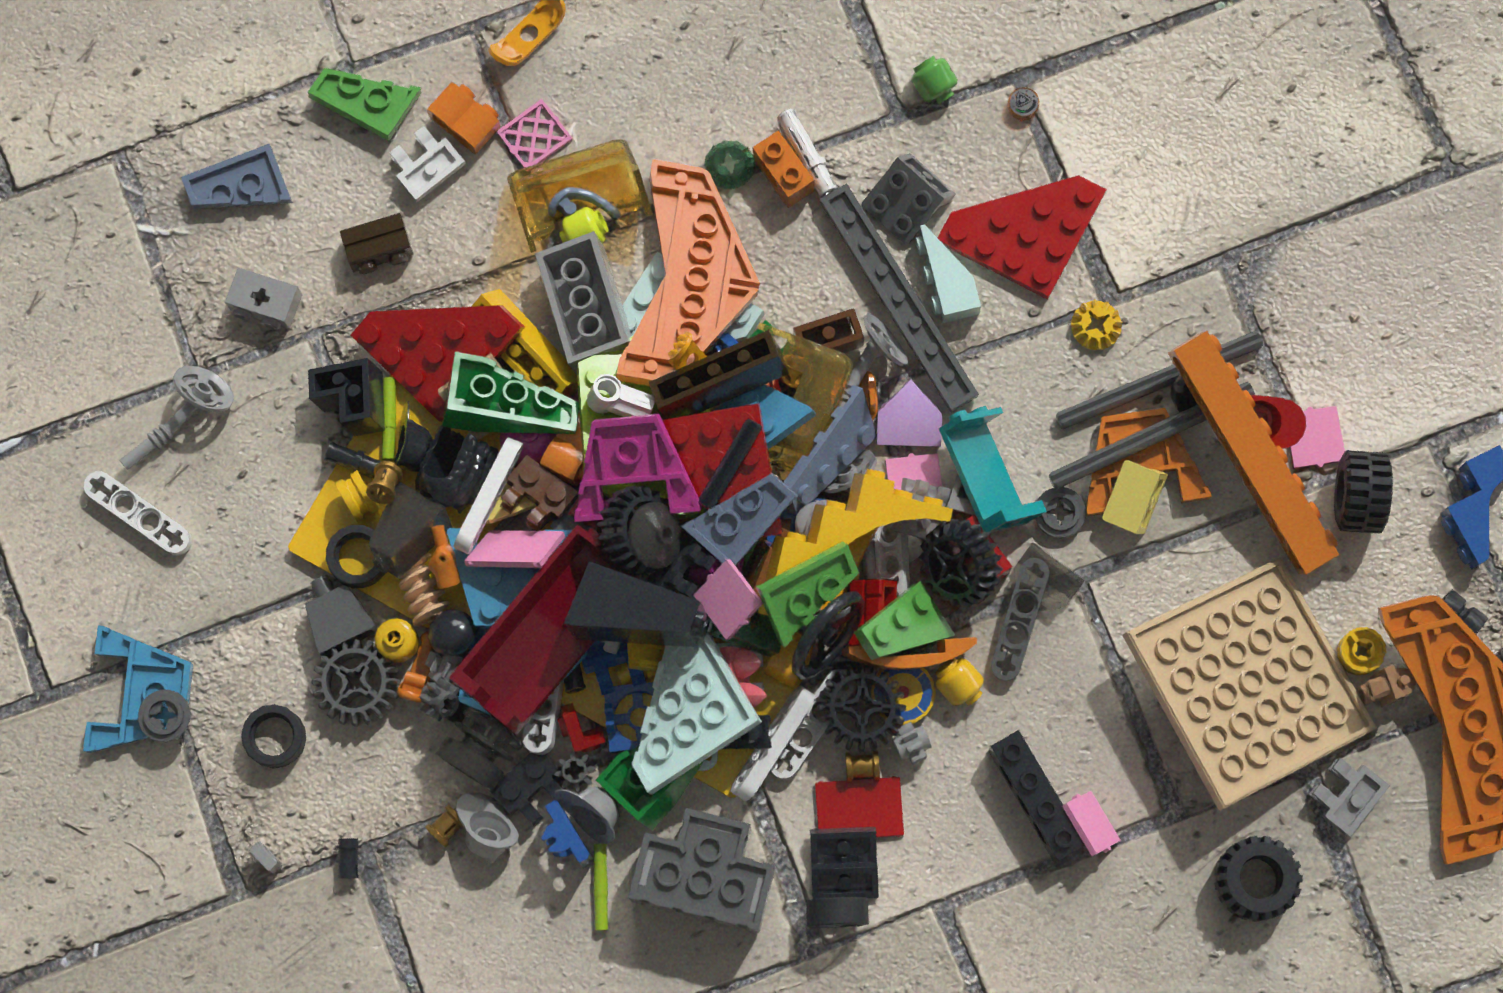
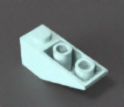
M921 225L919 236L915 237L919 256L924 255L927 266L923 267L926 284H932L935 296H931L934 314H940L942 323L979 315L981 304L973 276L926 225Z

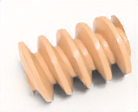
M430 553L411 555L393 564V567H399L394 572L395 577L403 579L399 583L400 589L408 591L403 598L405 602L412 603L408 607V611L412 615H417L412 620L414 626L432 623L436 616L441 614L442 610L450 605L449 601L438 600L445 593L444 589L434 590V586L437 584L435 577H429V574L432 572L428 569V566H425V562L432 557Z

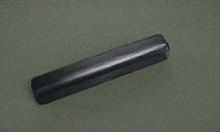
M752 419L745 420L701 493L699 502L710 509L716 506L762 430V426Z

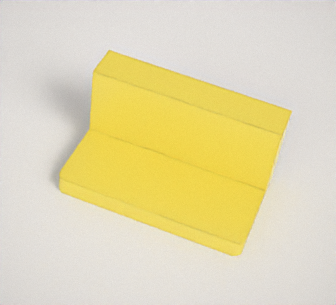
M1125 460L1102 519L1135 534H1145L1168 474Z

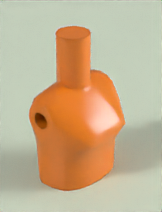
M444 525L431 527L436 550L429 560L428 569L434 574L438 588L455 586L461 582L455 552L451 545L448 544Z

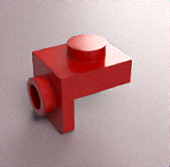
M573 703L561 706L563 717L557 720L563 738L570 736L574 752L580 750L582 752L593 751L606 741L602 727L582 732Z

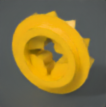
M1096 299L1082 303L1074 312L1071 320V331L1074 338L1080 345L1091 350H1102L1113 345L1119 338L1122 329V321L1118 310L1114 309L1109 302L1097 301ZM1091 316L1096 320L1107 318L1102 325L1103 333L1097 328L1086 331L1091 325Z

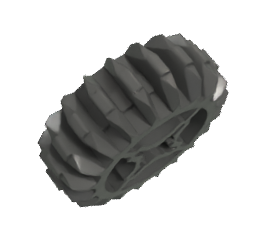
M355 638L353 648H350L348 642H343L341 644L342 651L339 652L336 648L330 649V652L334 655L331 659L321 655L320 659L326 665L324 668L315 666L314 671L322 675V678L312 679V684L322 687L313 692V696L316 699L325 698L319 703L318 707L321 710L331 707L327 714L330 719H334L340 713L338 722L345 725L349 716H351L352 726L358 727L361 716L365 724L370 725V714L374 713L378 719L383 718V714L378 710L382 705L387 710L392 709V705L386 700L388 697L397 699L398 695L397 692L390 690V687L400 686L401 681L390 678L399 673V669L397 666L388 667L392 661L385 657L382 658L377 648L373 651L374 643L368 640L362 649L361 640ZM352 658H367L365 663L361 662L354 669H347L341 665ZM376 664L380 669L382 678L379 692L370 686V678L374 673L372 670ZM334 673L341 677L343 682L342 688L338 692L340 696L337 700L334 699L331 690V681ZM344 674L349 675L351 678L355 676L357 679L358 675H361L360 681L368 691L363 690L361 687L357 689L355 686L354 690H351L353 685ZM358 696H365L372 700L362 707H344L347 702H352Z

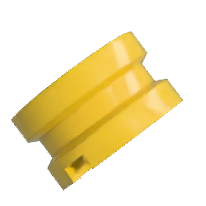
M358 470L351 473L349 479L345 481L341 479L335 482L338 491L357 522L364 519V514L369 511L374 513L380 509L377 503L367 496V485L362 480Z
M1357 627L1349 631L1339 641L1336 649L1337 658L1344 670L1353 675H1366L1373 672L1384 662L1383 660L1387 653L1383 637L1377 631L1368 627ZM1358 646L1366 648V656H1356L1355 653Z

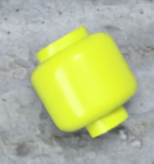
M584 207L564 217L562 221L563 230L559 234L564 243L594 231L603 244L606 239L605 234L609 230L599 210L593 211L589 207Z

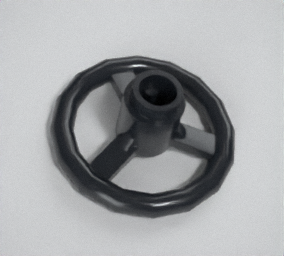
M845 592L833 599L824 609H819L813 615L815 618L807 626L803 625L797 631L802 637L793 654L791 670L798 679L812 678L825 670L839 656L842 649L847 646L864 614L865 601L859 592ZM845 623L842 630L839 632V626ZM813 645L809 665L805 666V660Z

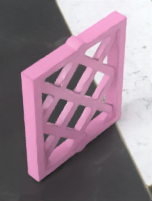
M542 99L496 131L509 148L510 153L516 157L526 172L532 170L573 140L560 123L559 118L553 114ZM541 109L547 111L551 116V120L540 119ZM536 110V117H535V118H528V117H527L528 115H530L532 112H534V111ZM523 122L534 123L533 133L522 132ZM519 123L518 131L509 130L514 125ZM539 124L550 125L548 135L537 134ZM554 126H558L564 133L563 137L552 136ZM506 134L517 136L515 146L508 142L505 138ZM521 136L532 138L530 148L520 146ZM536 138L547 140L546 150L535 148ZM552 140L561 141L550 149ZM519 151L530 152L528 162H524L518 155ZM534 153L543 154L533 161Z

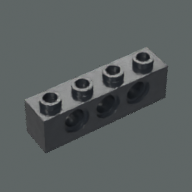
M1017 730L991 745L988 749L989 754L1054 864L1082 849L1085 846L1084 842L1063 809V803L1020 731Z

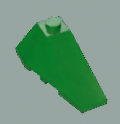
M455 352L445 400L443 427L471 432L576 433L579 402L546 386L539 387L525 380L524 375L516 371L511 373L496 366L497 362L487 357Z
M639 746L630 751L625 750L617 755L596 781L637 821L653 831L675 806L704 761L657 792L650 794L645 789L632 766L635 752H638Z

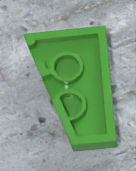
M327 68L323 69L308 91L310 99L387 141L391 139L421 95V87L410 85L407 88L394 85L391 81H372L363 79L361 75Z
M842 541L756 587L778 641L783 647H786L793 640L792 636L803 625L807 626L815 618L813 615L827 601L831 602L859 574L848 544Z
M921 581L910 586L854 632L871 660L955 636Z

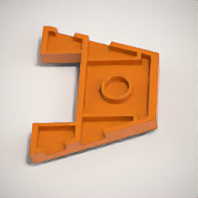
M1166 408L1101 417L1095 451L1169 418L1170 416ZM1178 433L1092 473L1086 505V517L1104 514L1113 491L1111 480L1118 478L1125 460L1161 472L1176 471L1181 503L1209 500L1212 496Z

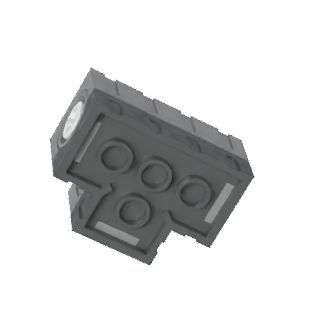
M685 808L683 824L677 840L660 838L654 834L644 833L628 898L634 903L642 905L644 903L654 908L674 913L676 911L683 913L685 916L705 921L708 919L715 921L717 924L737 929L740 927L747 929L749 932L759 934L773 881L775 865L766 862H756L754 859L745 857L746 844L751 833V824Z

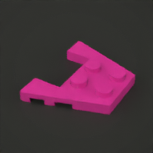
M659 414L592 421L584 461L585 469L578 493L580 494L574 514L575 522L603 520L599 513L605 509L602 485L666 480L670 514L695 512L702 509L699 497Z

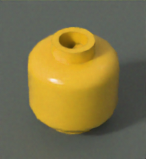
M400 618L389 619L383 622L377 629L375 646L383 657L394 663H401L415 655L419 646V636L414 627L406 620Z
M966 658L948 660L935 673L937 676L935 682L937 689L953 706L962 705L963 703L970 706L982 695L980 688L983 685L984 679Z

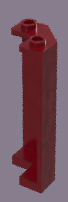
M576 525L449 676L464 693L473 698L485 711L515 735L521 731L595 642L574 638L564 623L589 561L639 579L637 575L617 570L616 564L608 562L610 553L601 551L604 547V541L597 539L600 534L592 528L587 532L579 525Z

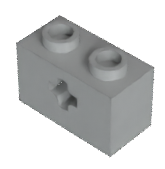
M238 267L225 303L232 311L231 314L239 319L249 321L250 317L262 320L261 324L270 329L279 330L280 326L290 329L303 294L298 286ZM267 297L268 303L262 302L259 306L257 300L263 301Z

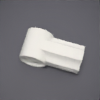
M609 374L600 375L596 378L587 395L588 406L596 413L604 414L611 412L622 417L650 415L655 403L654 396L622 385L618 378ZM598 390H605L610 394L611 398L601 396Z

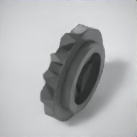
M1066 487L1059 489L1051 488L1038 498L1037 501H1043L1047 512L1035 519L1037 526L1047 536L1061 539L1074 535L1083 526L1086 518V507L1082 498L1075 491ZM1058 500H1061L1064 511L1074 513L1064 516L1061 525L1057 521V516L1047 514L1056 510L1059 503Z
M158 690L148 695L142 702L138 712V721L145 735L155 741L166 743L179 739L184 731L189 729L192 714L188 702L182 695L172 690ZM165 703L170 713L178 715V717L168 719L166 729L163 726V721L152 718V716L163 713Z

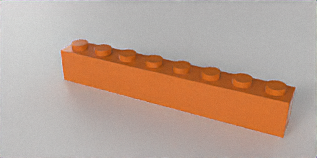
M1208 331L1201 332L1167 353L1298 574L1307 575L1339 555L1335 548L1338 546L1337 540L1329 529L1325 530L1320 523L1321 513L1312 501H1307L1302 492L1305 490L1303 482L1297 474L1294 473L1292 475L1286 465L1289 462L1287 455L1280 446H1275L1271 440L1270 435L1272 431L1268 423L1263 418L1259 419L1253 407L1256 405L1252 396L1247 390L1242 391L1237 382L1239 375L1235 367L1230 362L1226 363L1220 352L1223 349L1219 340L1214 334L1209 335Z

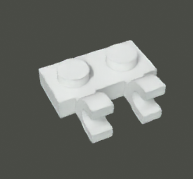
M425 126L414 133L417 142L427 151L416 161L413 162L400 145L389 152L392 156L391 159L402 170V172L396 175L398 181L416 203L466 165L464 159L446 138L437 143Z

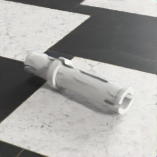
M788 109L778 115L777 121L782 126L800 161L813 177L814 186L820 198L838 189L826 168L827 162L825 158L819 156L809 135L796 115L795 109Z

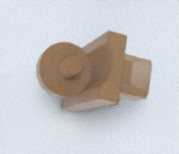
M1394 665L1372 675L1370 677L1371 680L1366 681L1365 684L1357 688L1364 705L1379 701L1382 708L1412 693L1416 682L1408 669H1395Z

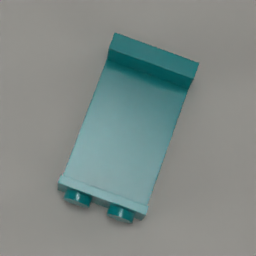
M982 406L968 414L966 410H961L948 417L950 422L940 427L939 431L983 532L992 533L1025 525L1046 513L1047 510L1042 500L1022 505L986 424L1003 414L1002 408L988 410L987 406Z

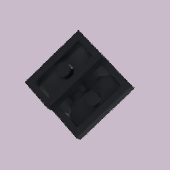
M876 827L810 829L813 899L834 897L879 898Z

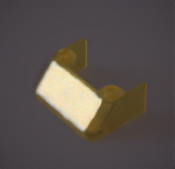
M623 139L608 141L512 172L507 177L531 253L537 251L534 240L540 241L548 238L555 229L554 222L564 219L563 213L558 210L553 217L549 216L547 211L552 198L565 188L576 187L592 191L624 212L636 211L642 205L646 216L653 215L639 167L628 142ZM570 200V202L576 205V211L584 207H589L592 210L599 209V207L587 201Z
M759 322L757 329L762 331L769 330L771 334L787 339L783 350L785 363L790 368L802 372L794 399L810 406L816 413L815 417L768 449L770 465L791 472L803 455L809 456L814 444L813 440L820 431L825 433L833 422L830 416L837 406H841L853 372V363L842 352Z

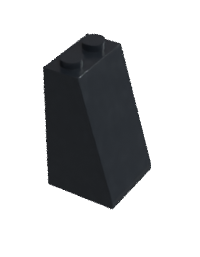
M590 561L564 622L572 636L579 640L696 647L699 639L704 640L710 625L701 601Z

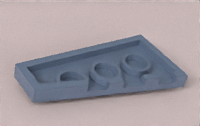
M852 385L847 392L849 399L843 407L837 406L830 416L833 422L825 433L820 431L813 440L814 444L809 456L803 455L783 482L798 495L786 508L787 512L797 515L801 508L811 503L877 437L863 388Z

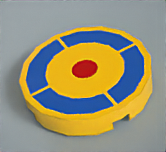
M925 668L911 670L880 669L876 675L879 678L885 671L890 673L889 677L885 680L887 685L894 680L898 681V686L892 690L893 694L898 692L904 693V697L896 701V704L906 705L904 712H896L895 714L904 718V723L900 726L910 722L915 724L922 720L933 707L936 694L934 681ZM872 685L871 698L887 703L883 693ZM880 713L879 715L886 720L888 713Z

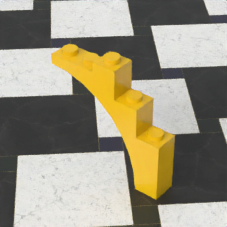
M866 469L865 474L854 473L847 508L846 504L827 500L826 505L815 504L807 542L806 535L787 531L786 537L775 536L765 582L842 541L850 544L856 538L880 526L901 520L913 519L950 522L953 509L943 507V500L924 496L923 502L912 499L913 493L894 489L895 481L885 479V472ZM762 604L759 607L758 613L768 615Z

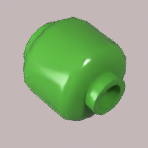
M933 55L913 68L915 73L912 75L911 81L924 101L931 102L936 100L940 104L954 95L951 89L956 86L958 80L944 58L936 59Z

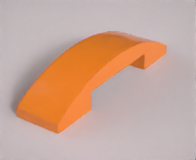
M955 638L937 641L938 653L891 656L871 660L861 645L843 648L842 655L857 663H864L870 667L876 666L879 669H919L951 660L963 654L977 644V638Z

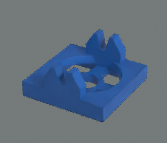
M654 682L633 686V684L613 686L615 692L604 695V710L610 753L630 751L640 745L642 726L633 725L630 715L635 709H647V706L643 705L642 693L653 696L654 688L652 686ZM632 694L633 706L627 713L615 715L620 701ZM629 724L631 728L636 730L637 741L624 737L616 725Z
M554 800L545 807L554 822L546 827L541 838L550 846L549 852L553 853L554 857H568L574 854L583 868L593 863L594 859L559 802Z

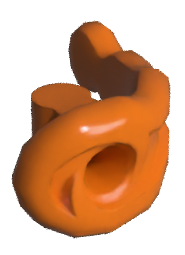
M429 631L421 634V645L417 649L418 655L412 664L411 672L406 671L404 680L397 689L398 697L415 703H422L419 695L424 686L431 680L428 675L430 667L425 665L428 655L432 650L428 639Z

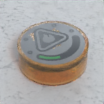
M1021 87L1010 94L1007 105L1008 111L1015 119L1026 121L1037 114L1040 101L1035 91L1030 88Z

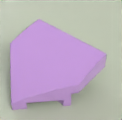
M911 379L886 403L881 405V409L878 410L877 445L941 447L939 428L942 427V413Z

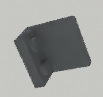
M908 153L896 158L861 205L902 243L907 245L919 233L920 226L925 225L939 207L949 204L956 193L912 154Z

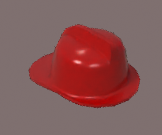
M1251 395L1256 405L1253 409L1258 418H1263L1271 428L1272 434L1270 438L1274 445L1285 449L1297 444L1304 436L1307 427L1306 416L1301 407L1294 401L1285 398Z

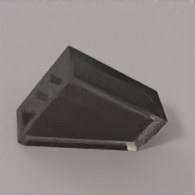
M399 481L395 486V499L392 503L386 504L368 545L374 557L372 562L375 567L382 573L386 574L388 572L400 579L435 546L431 527L444 525L446 534L447 528L453 527L445 506Z

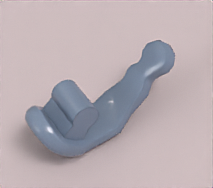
M576 187L565 188L558 192L552 198L547 214L551 217L555 216L557 210L563 213L564 217L576 212V205L570 202V200L576 199L594 204L615 220L621 216L619 209L610 204L606 199L592 191Z

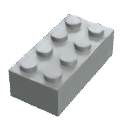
M593 231L535 253L568 365L577 375V365L579 362L593 355L623 350L628 347L632 335L605 248L596 233Z

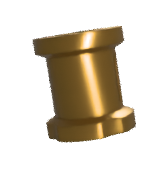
M381 461L375 465V477L373 482H370L367 486L366 493L376 503L389 504L395 499L396 483L401 481L403 472L395 463Z
M878 750L873 751L872 754L852 755L850 752H845L847 782H852L853 778L866 777L880 780Z
M449 804L445 806L446 811L432 825L427 824L425 826L445 848L449 845L448 840L461 827H464L457 812Z

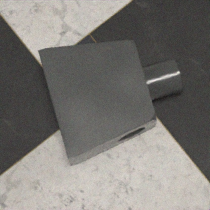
M328 575L321 576L310 583L317 598L306 603L305 608L320 655L328 657L332 655L330 652L331 648H336L340 651L342 650L341 644L343 642H348L350 646L355 638L362 640L376 633L377 625L346 584L334 589Z

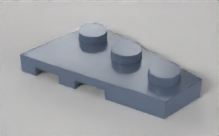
M270 143L181 177L194 209L293 203Z
M772 473L699 517L682 525V527L719 561L724 563L726 559H730L736 566L798 495Z

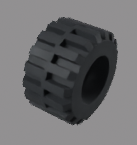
M1346 450L1343 453L1338 464L1334 492L1335 520L1340 531L1381 534L1390 515L1393 493L1392 465L1387 453Z
M1252 836L1244 840L1242 839L1230 846L1218 860L1219 865L1215 868L1214 876H1217V882L1214 883L1215 890H1219L1220 896L1218 898L1220 902H1224L1228 906L1226 909L1230 913L1238 914V918L1259 922L1278 917L1296 903L1294 901L1296 897L1300 896L1302 889L1299 888V885L1303 882V875H1299L1300 862L1294 860L1293 855L1295 853L1291 849L1287 850L1283 847L1285 843L1280 840L1273 841L1271 840L1272 837ZM1258 859L1266 862L1275 873V889L1266 898L1258 899L1252 897L1242 887L1240 872L1242 866L1250 860Z

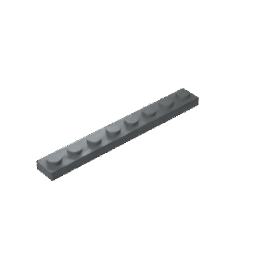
M846 183L820 198L821 206L949 411L952 413L976 399L979 393L848 184Z

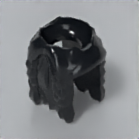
M440 425L436 431L435 439L431 442L429 450L426 451L424 459L420 463V469L415 480V489L421 497H425L429 502L440 504L444 508L451 506L460 514L466 507L473 505L499 451L497 448L489 446L485 441L477 442V438L470 433L464 438L460 432L456 433L451 431V428Z

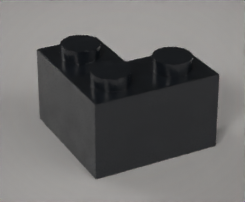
M364 358L308 370L309 400L324 413L339 410L340 423L354 436L385 431L383 372L372 361Z

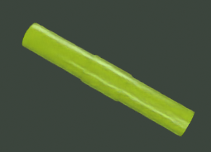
M385 377L383 378L385 431H382V460L394 461L396 379Z
M594 844L595 931L608 930L607 844Z

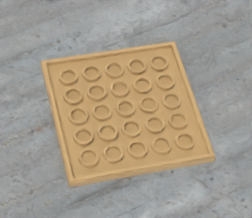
M1281 557L1122 635L1219 811L1377 729Z

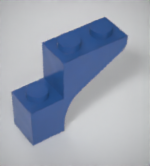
M1500 445L1466 461L1459 467L1461 472L1459 474L1460 481L1466 490H1471L1473 495L1447 507L1440 513L1443 517L1441 524L1445 532L1449 536L1453 535L1458 544L1457 553L1464 564H1469L1471 570L1477 568L1489 558L1490 497L1496 486L1503 482V450Z

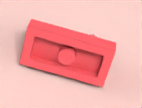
M731 646L720 647V652L753 708L756 707L767 695L761 688L750 683V675L756 672L762 662L749 649Z

